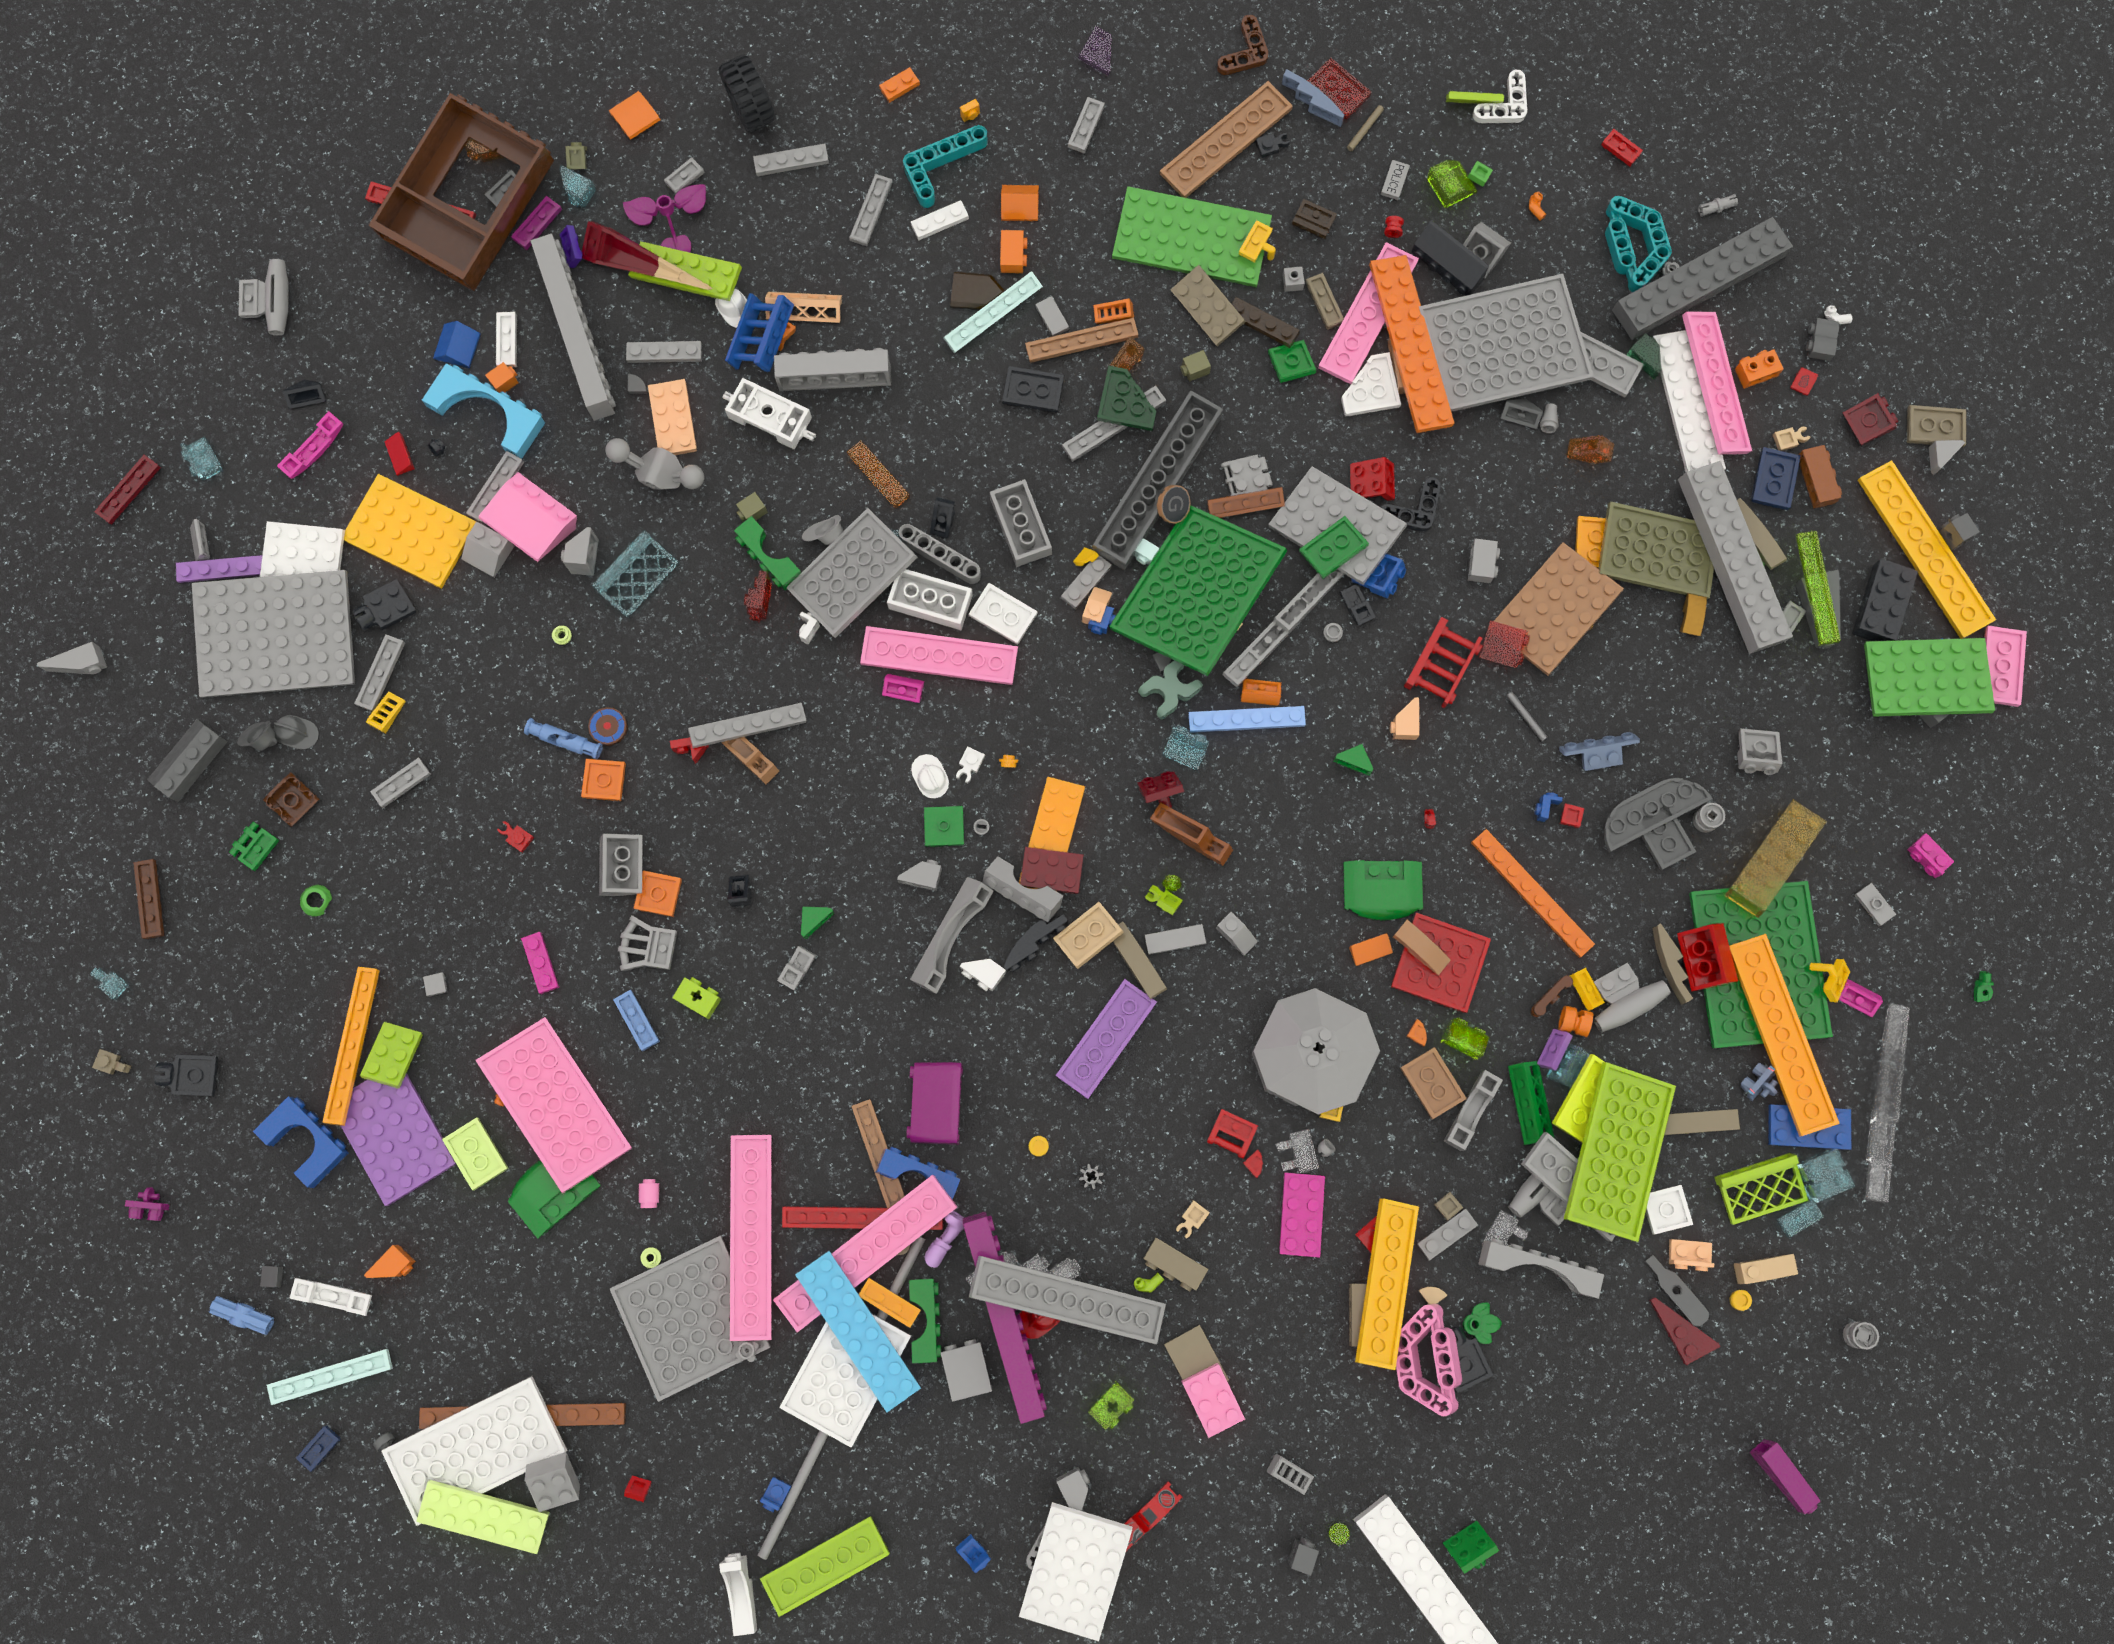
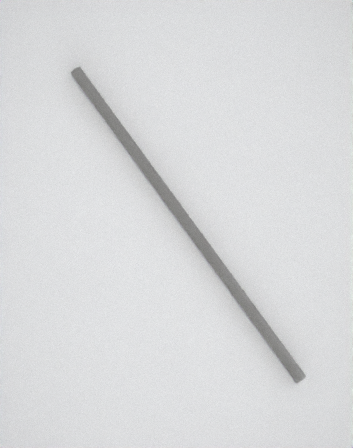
M922 1237L917 1238L912 1243L889 1289L896 1295L899 1294L926 1240ZM879 1310L877 1317L884 1321L888 1316L882 1310ZM819 1430L758 1553L759 1557L767 1560L828 1434Z

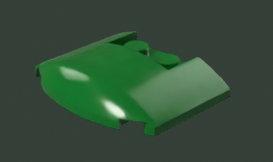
M1405 860L1343 862L1344 909L1347 911L1350 909L1360 917L1373 920H1395L1410 916V914L1417 910L1423 909L1422 862Z
M540 1160L531 1166L516 1183L508 1203L537 1239H539L601 1185L591 1175L562 1194Z

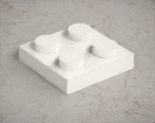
M1682 1185L1650 1192L1646 1214L1652 1235L1693 1225Z

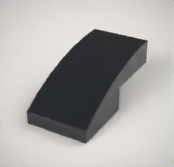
M1358 583L1339 592L1358 626L1375 618L1368 600H1365Z

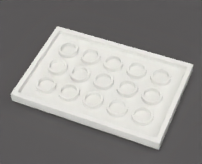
M873 1315L901 1356L911 1335ZM826 1322L779 1408L845 1445L852 1447L874 1407L877 1397Z
M1052 1502L1019 1617L1099 1641L1133 1527Z

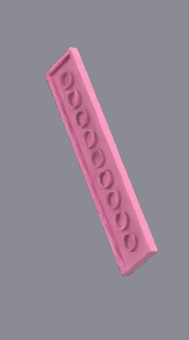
M731 1135L730 1341L771 1340V1135Z
M932 1175L843 1244L832 1255L855 1288L955 1210L957 1205L936 1177ZM799 1280L773 1299L796 1332H799L821 1314Z

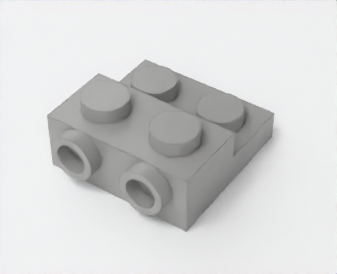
M1740 729L1738 732L1740 749L1737 753L1739 769H1744L1746 773H1753L1755 771H1764L1766 775L1778 773L1782 766L1779 732Z

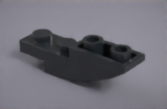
M1064 914L1049 924H1046L1041 919L1023 934L1012 948L1005 962L1004 969L1006 973L1019 969L1021 967L1020 963L1027 960L1029 962L1038 956L1037 952H1039L1036 944L1040 943L1041 945L1050 939L1049 935L1054 932L1058 934L1066 928L1065 925L1068 924V920Z

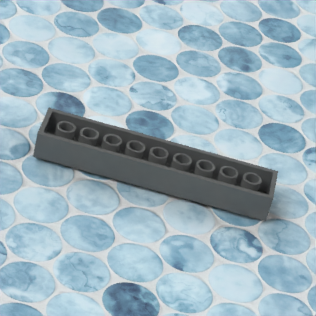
M1771 217L1618 300L1612 311L1631 340H1634L1787 256L1793 245L1776 220Z
M1193 391L1189 392L1093 544V551L1124 571L1127 569L1135 556V550L1142 539L1147 537L1160 516L1157 509L1160 493L1162 494L1165 491L1163 489L1167 486H1179L1222 418L1223 408Z

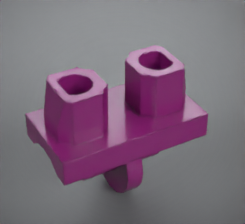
M147 1187L144 1193H138V1198H142L143 1202L130 1200L125 1202V1206L129 1207V1218L142 1219L144 1208L149 1209L147 1220L161 1221L164 1210H169V1204L153 1203V1200H159L160 1194H155L152 1187Z

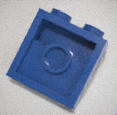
M1386 554L1364 585L1352 578L1351 580L1353 583L1369 588L1374 594L1388 598L1390 594L1393 595L1395 593L1398 579L1404 577L1406 573L1405 564L1402 559Z

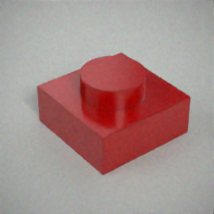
M1565 803L1560 824L1579 828L1584 808Z
M632 1475L625 1489L624 1497L644 1502L651 1487V1481Z

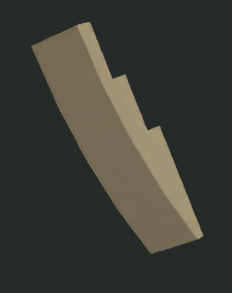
M1739 498L1737 500L1760 558L1772 570L1787 561V558L1763 523L1745 502Z
M1121 922L1118 925L1124 933L1116 938L1113 943L1151 1000L1167 990V988L1125 923Z
M1659 924L1652 928L1656 950L1670 987L1682 1005L1693 999L1682 983L1688 976L1677 962L1683 955L1662 924Z
M1738 1109L1669 1114L1664 1135L1740 1130Z

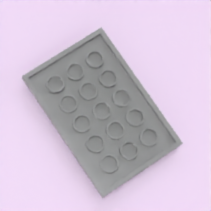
M1312 466L1285 501V506L1279 509L1268 525L1272 530L1298 546L1303 547L1335 522L1346 516L1368 541L1369 546L1337 570L1364 585L1406 528L1407 523Z
M867 508L786 588L836 638L918 557Z

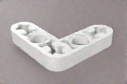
M1521 70L1511 71L1507 79L1508 103L1478 104L1474 108L1473 119L1478 123L1522 122L1527 114L1525 74ZM1514 77H1517V80H1519L1516 87L1515 79H1513ZM1519 93L1521 94L1522 98L1516 100L1513 98L1512 94ZM1502 110L1505 115L1499 117L1495 114V111ZM1516 110H1519L1520 116L1517 115Z

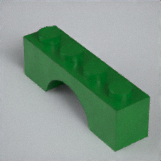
M752 516L734 530L737 536L735 540L741 547L745 545L748 548L747 553L749 556L761 563L759 567L765 574L770 573L773 577L771 579L778 588L781 586L786 591V587L801 574L796 565L789 557L774 559L763 552L762 545L766 534Z
M935 1279L909 1280L910 1301L921 1306L927 1317L925 1332L919 1339L911 1342L912 1363L938 1362V1357H941V1345H937V1337L941 1336L940 1324H936V1316H940L939 1303H936L935 1295H939V1284L935 1283Z

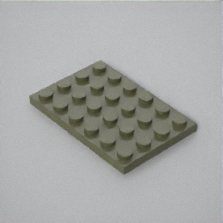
M1615 502L1608 503L1598 567L1600 574L1607 575L1611 579L1683 595L1689 593L1707 597V599L1710 598L1714 567L1695 520Z

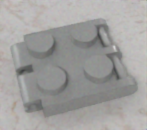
M1258 454L1221 464L1227 479L1225 481L1229 485L1230 496L1266 490L1273 485L1269 472L1263 473L1268 471L1265 457L1258 458ZM1228 468H1230V471H1231V475H1232L1231 478H1230V475H1229ZM1232 483H1234V486H1235V489H1236V493H1234V489H1233Z

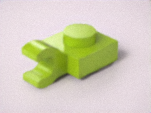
M1152 885L1149 889L1150 892L1145 896L1150 902L1157 901L1156 905L1171 915L1175 913L1183 901L1167 890L1162 892L1155 885Z

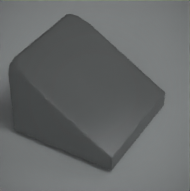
M262 1266L260 1286L281 1287L283 1267Z

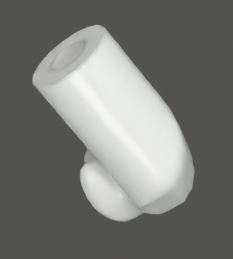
M1828 306L1824 312L1828 320L1838 321L1839 324L1852 322L1851 314L1839 315L1836 312L1835 306Z

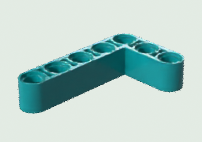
M980 125L974 126L905 155L903 158L905 174L922 207L929 208L935 203L934 189L926 172L985 148L988 143L985 127ZM917 179L923 180L921 182H916Z

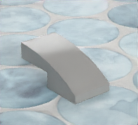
M798 946L777 981L795 990L817 955L802 946Z

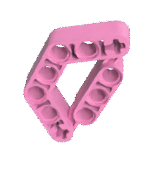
M1434 1303L1421 1307L1401 1329L1396 1369L1399 1387L1402 1392L1438 1415L1447 1416L1455 1413L1458 1409L1454 1388L1461 1385L1462 1374L1455 1334L1452 1329L1444 1327L1443 1309L1440 1305ZM1430 1310H1433V1317L1427 1318L1431 1314ZM1416 1322L1421 1326L1420 1333L1415 1330ZM1430 1331H1432L1431 1341L1437 1378L1441 1388L1423 1378L1417 1344ZM1441 1332L1447 1337L1445 1343L1440 1339ZM1402 1337L1407 1339V1347L1402 1345ZM1445 1353L1450 1357L1449 1364L1443 1359ZM1406 1357L1411 1362L1410 1368L1405 1365ZM1448 1374L1453 1377L1452 1385L1447 1381ZM1409 1378L1414 1382L1413 1389L1408 1385ZM1427 1389L1432 1394L1431 1400L1426 1397L1425 1392ZM1444 1402H1447V1407H1448L1449 1409H1447V1410L1445 1409V1408H1446V1405L1444 1404Z

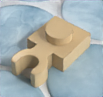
M1792 427L1775 432L1773 438L1778 450L1785 451L1799 445L1798 442H1807L1810 436L1803 437L1801 435L1807 428L1801 427L1797 432H1794Z
M1193 1200L1182 1215V1218L1186 1221L1179 1224L1176 1231L1178 1232L1182 1227L1187 1228V1234L1184 1237L1188 1238L1191 1235L1192 1226L1198 1229L1210 1212Z

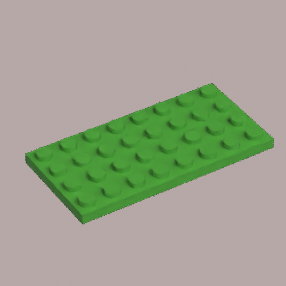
M1127 187L1112 258L1188 274L1196 266L1200 265L1210 278L1257 287L1265 250L1262 249L1255 263L1238 253L1256 220L1270 227L1272 215Z

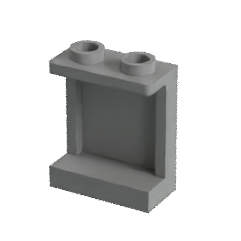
M976 1339L964 1342L965 1346L958 1348L956 1344L944 1347L945 1351L941 1352L952 1402L992 1392L981 1342L977 1343Z

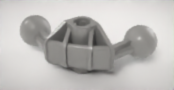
M612 439L606 445L605 452L611 461L615 463L625 461L635 467V474L639 482L650 488L672 489L678 488L680 483H682L688 489H697L704 482V473L700 467L687 465L682 468L676 455L663 448H652L640 458L630 452L628 443L623 439Z

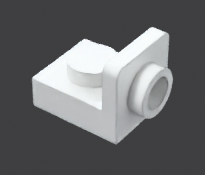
M801 612L800 617L807 624H803L800 628L799 637L802 642L808 645L820 625L810 612L807 614Z

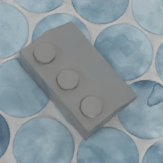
M602 834L600 837L599 896L641 894L642 835Z

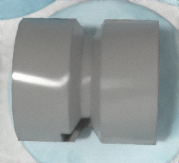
M1708 803L1694 813L1693 825L1700 832H1711L1723 824L1725 811L1717 803Z
M1855 1321L1845 1326L1843 1338L1850 1347L1867 1350L1877 1345L1879 1333L1871 1323Z

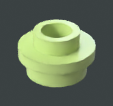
M558 626L552 632L553 640L559 645L567 644L571 640L572 633L566 626ZM565 633L564 638H559V635Z
M647 1248L641 1254V1262L647 1268H654L661 1261V1253L656 1248ZM649 1254H653L654 1260L652 1262H649L647 1259V1256Z

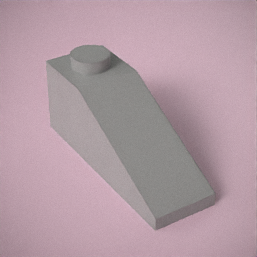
M93 642L37 663L38 667L48 672L97 674L101 669L107 667L100 646Z

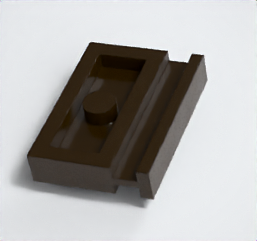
M1303 199L1292 221V225L1325 239L1337 213Z

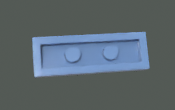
M632 990L613 999L641 1051L660 1042Z

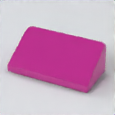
M887 674L884 679L882 695L920 703L924 681Z
M1847 979L1839 998L1840 1001L1870 1017L1874 1016L1883 1002L1880 995Z

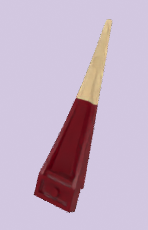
M588 221L582 247L583 259L595 264L650 275L707 290L712 289L709 285L612 228L605 227L594 221Z

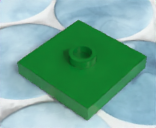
M1304 340L1294 342L1291 348L1282 345L1268 349L1269 357L1280 383L1316 373L1315 365Z
M963 806L924 807L925 847L964 845Z

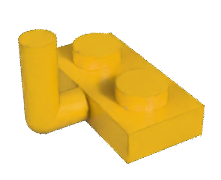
M1256 220L1238 254L1255 263L1263 249L1268 252L1267 259L1273 260L1276 249L1274 246L1266 243L1273 228Z
M1836 959L1834 965L1811 963V971L1829 973L1823 990L1830 1002H1838L1850 974L1844 959Z

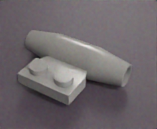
M271 259L269 261L265 283L258 279L239 280V316L241 318H257L265 314L268 333L277 336L284 334L288 316L289 283L285 261L280 259Z
M1626 963L1594 981L1603 1000L1611 1004L1593 1019L1600 1032L1622 1026L1653 1009L1671 994L1670 989L1663 980L1639 988L1637 976L1629 964Z
M1531 1174L1520 1187L1508 1208L1521 1218L1539 1204L1542 1213L1556 1226H1559L1564 1220L1567 1205Z

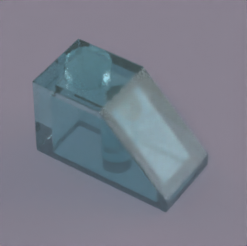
M561 165L559 169L569 202L575 206L580 205L585 208L596 192L593 182Z

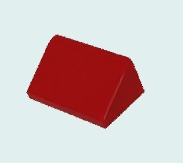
M400 432L395 433L385 441V445L398 476L415 468L402 434Z

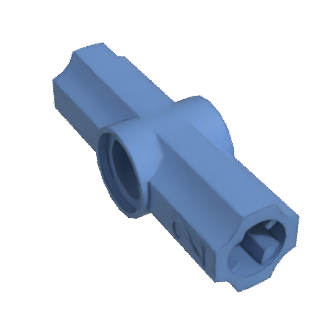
M216 1296L210 1306L209 1313L229 1320L230 1324L237 1327L249 1328L264 1335L268 1334L274 1324L273 1317L255 1311L254 1307L243 1303H235L220 1296Z

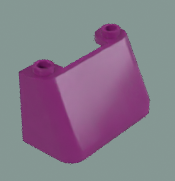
M915 1062L914 1066H910V1078H913L911 1126H907V1138H910L911 1143L959 1145L958 1128L960 1125V1094L962 1084L960 1077L963 1073L962 1063Z

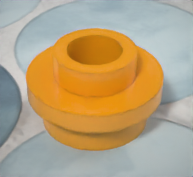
M1003 755V759H999V762H1001V767H1016L1018 759H1015V755Z

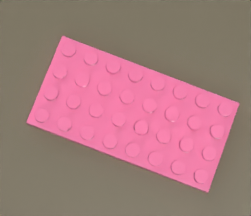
M545 1017L476 1060V1063L562 1194L632 1149Z

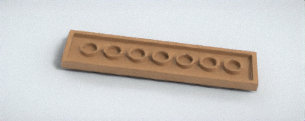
M1267 81L1162 168L1160 175L1181 197L1187 198L1253 143L1256 138H1259L1289 113L1293 106Z

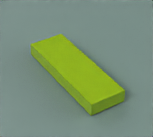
M1450 91L1446 95V102L1474 104L1503 103L1504 95Z

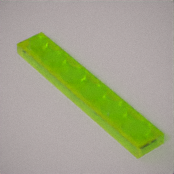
M1817 531L1798 533L1796 540L1819 645L1839 643L1841 639Z

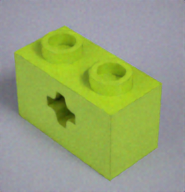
M693 977L690 980L684 978L672 998L705 1018L710 1019L721 1001L717 997L718 992L710 987L707 990L700 987L702 983ZM695 993L698 995L700 994V996H702V999L696 1000V998L694 997Z

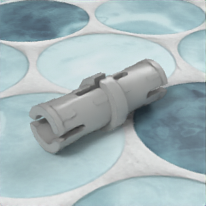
M1735 194L1721 199L1715 198L1712 202L1700 204L1698 212L1701 217L1714 212L1720 213L1724 209L1737 206L1738 199Z

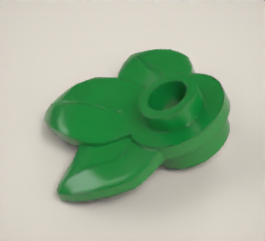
M1486 1302L1474 1306L1472 1313L1463 1320V1328L1466 1333L1474 1335L1481 1344L1492 1343L1490 1333L1496 1332L1502 1325L1498 1317L1490 1314V1304ZM1473 1321L1476 1324L1475 1328L1472 1327Z

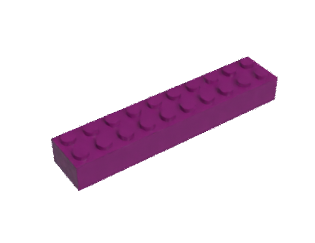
M985 1211L963 1218V1226L975 1267L978 1256L1005 1262L1003 1255H998V1251L1001 1250L998 1237L992 1234V1231L995 1230L992 1216H987ZM986 1302L1020 1423L1045 1417L1043 1410H1047L1043 1393H1038V1390H1041L1037 1373H1032V1370H1035L1031 1353L1027 1354L1026 1350L1030 1349L1026 1334H1021V1330H1024L1020 1314H1015L1017 1309Z

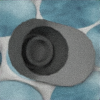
M287 715L281 717L273 724V730L276 734L275 739L283 745L304 750L311 748L318 740V728L309 720Z
M259 722L249 726L239 736L237 744L242 747L251 746L259 751L276 745V734L270 726L271 722Z

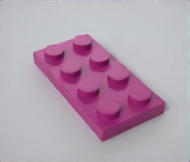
M1284 1173L1279 1254L1320 1257L1325 1176Z

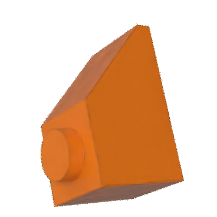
M392 1245L364 1276L366 1278L406 1276L413 1269L412 1265L416 1261L399 1245Z

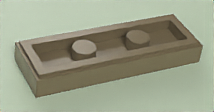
M1321 273L1306 279L1305 283L1326 329L1329 330L1341 325L1344 318L1324 274Z

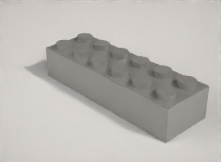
M875 348L868 351L856 349L849 352L837 350L836 352L829 353L818 351L817 353L810 354L799 352L798 354L791 355L789 353L774 355L775 379L779 391L891 385L888 350L883 348Z

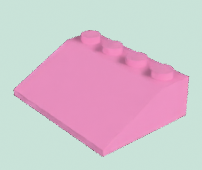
M518 472L501 487L480 513L479 519L538 562L576 529L577 515Z

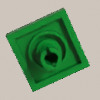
M1475 1521L1443 1542L1444 1547L1464 1574L1472 1568L1480 1569V1563L1484 1567L1486 1564L1485 1560L1499 1551L1496 1544L1478 1521Z

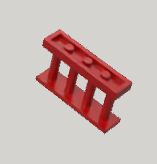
M1441 617L1404 687L1411 690L1413 685L1425 688L1444 698L1445 700L1441 707L1445 708L1448 703H1453L1457 695L1454 691L1473 655H1478L1483 645L1480 644L1482 640L1480 636L1473 643L1448 630V627L1445 626L1448 620ZM1445 636L1470 649L1471 651L1467 659L1439 646L1440 644L1437 643L1439 637L1443 638ZM1436 652L1462 666L1458 676L1430 662L1431 660L1428 659L1430 653L1435 654ZM1428 669L1453 682L1450 691L1447 692L1422 679V676L1419 675L1421 670Z

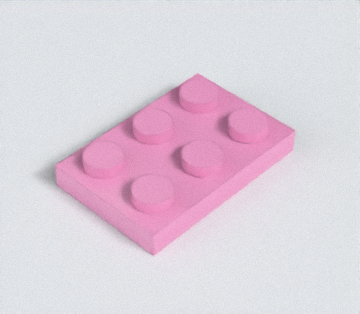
M1218 1363L1181 1381L1208 1438L1245 1420Z

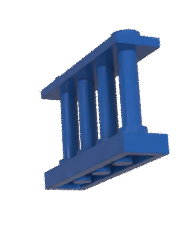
M749 293L725 361L735 369H739L742 361H752L763 371L770 372L774 362V355L777 354L794 304L784 295H778L775 304L763 303L754 294ZM760 311H772L769 321L757 320ZM754 327L766 328L763 337H751ZM748 344L759 345L756 354L745 353Z

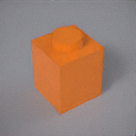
M504 362L485 375L498 393L501 391L505 393L519 383L515 378L517 376L512 366L507 367Z

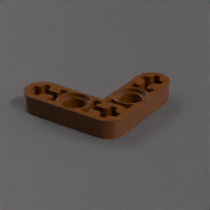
M1254 15L1244 16L1241 22V30L1248 49L1220 57L1217 63V70L1220 74L1229 75L1267 63L1268 49L1258 20ZM1247 22H1249L1250 24H1252V31H1251V32H1250V27H1249V25L1247 24ZM1257 37L1260 41L1254 44L1250 41V38ZM1257 49H1259L1260 55L1263 56L1262 59L1257 56ZM1244 57L1248 60V62L1246 64H1240L1238 62V59ZM1226 63V65H1228V68H1225V66H1222V64Z

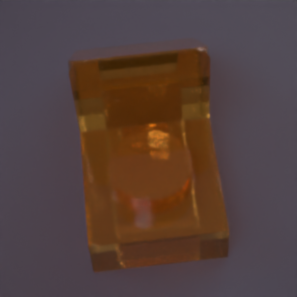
M1129 337L1109 366L1124 368L1130 372L1135 363L1141 362L1145 348L1132 337Z

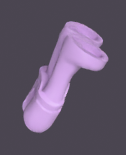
M952 1211L944 1218L948 1223L945 1231L939 1238L936 1237L926 1251L924 1258L928 1266L935 1268L940 1265L947 1251L952 1247L949 1244L964 1229V1217L957 1212Z

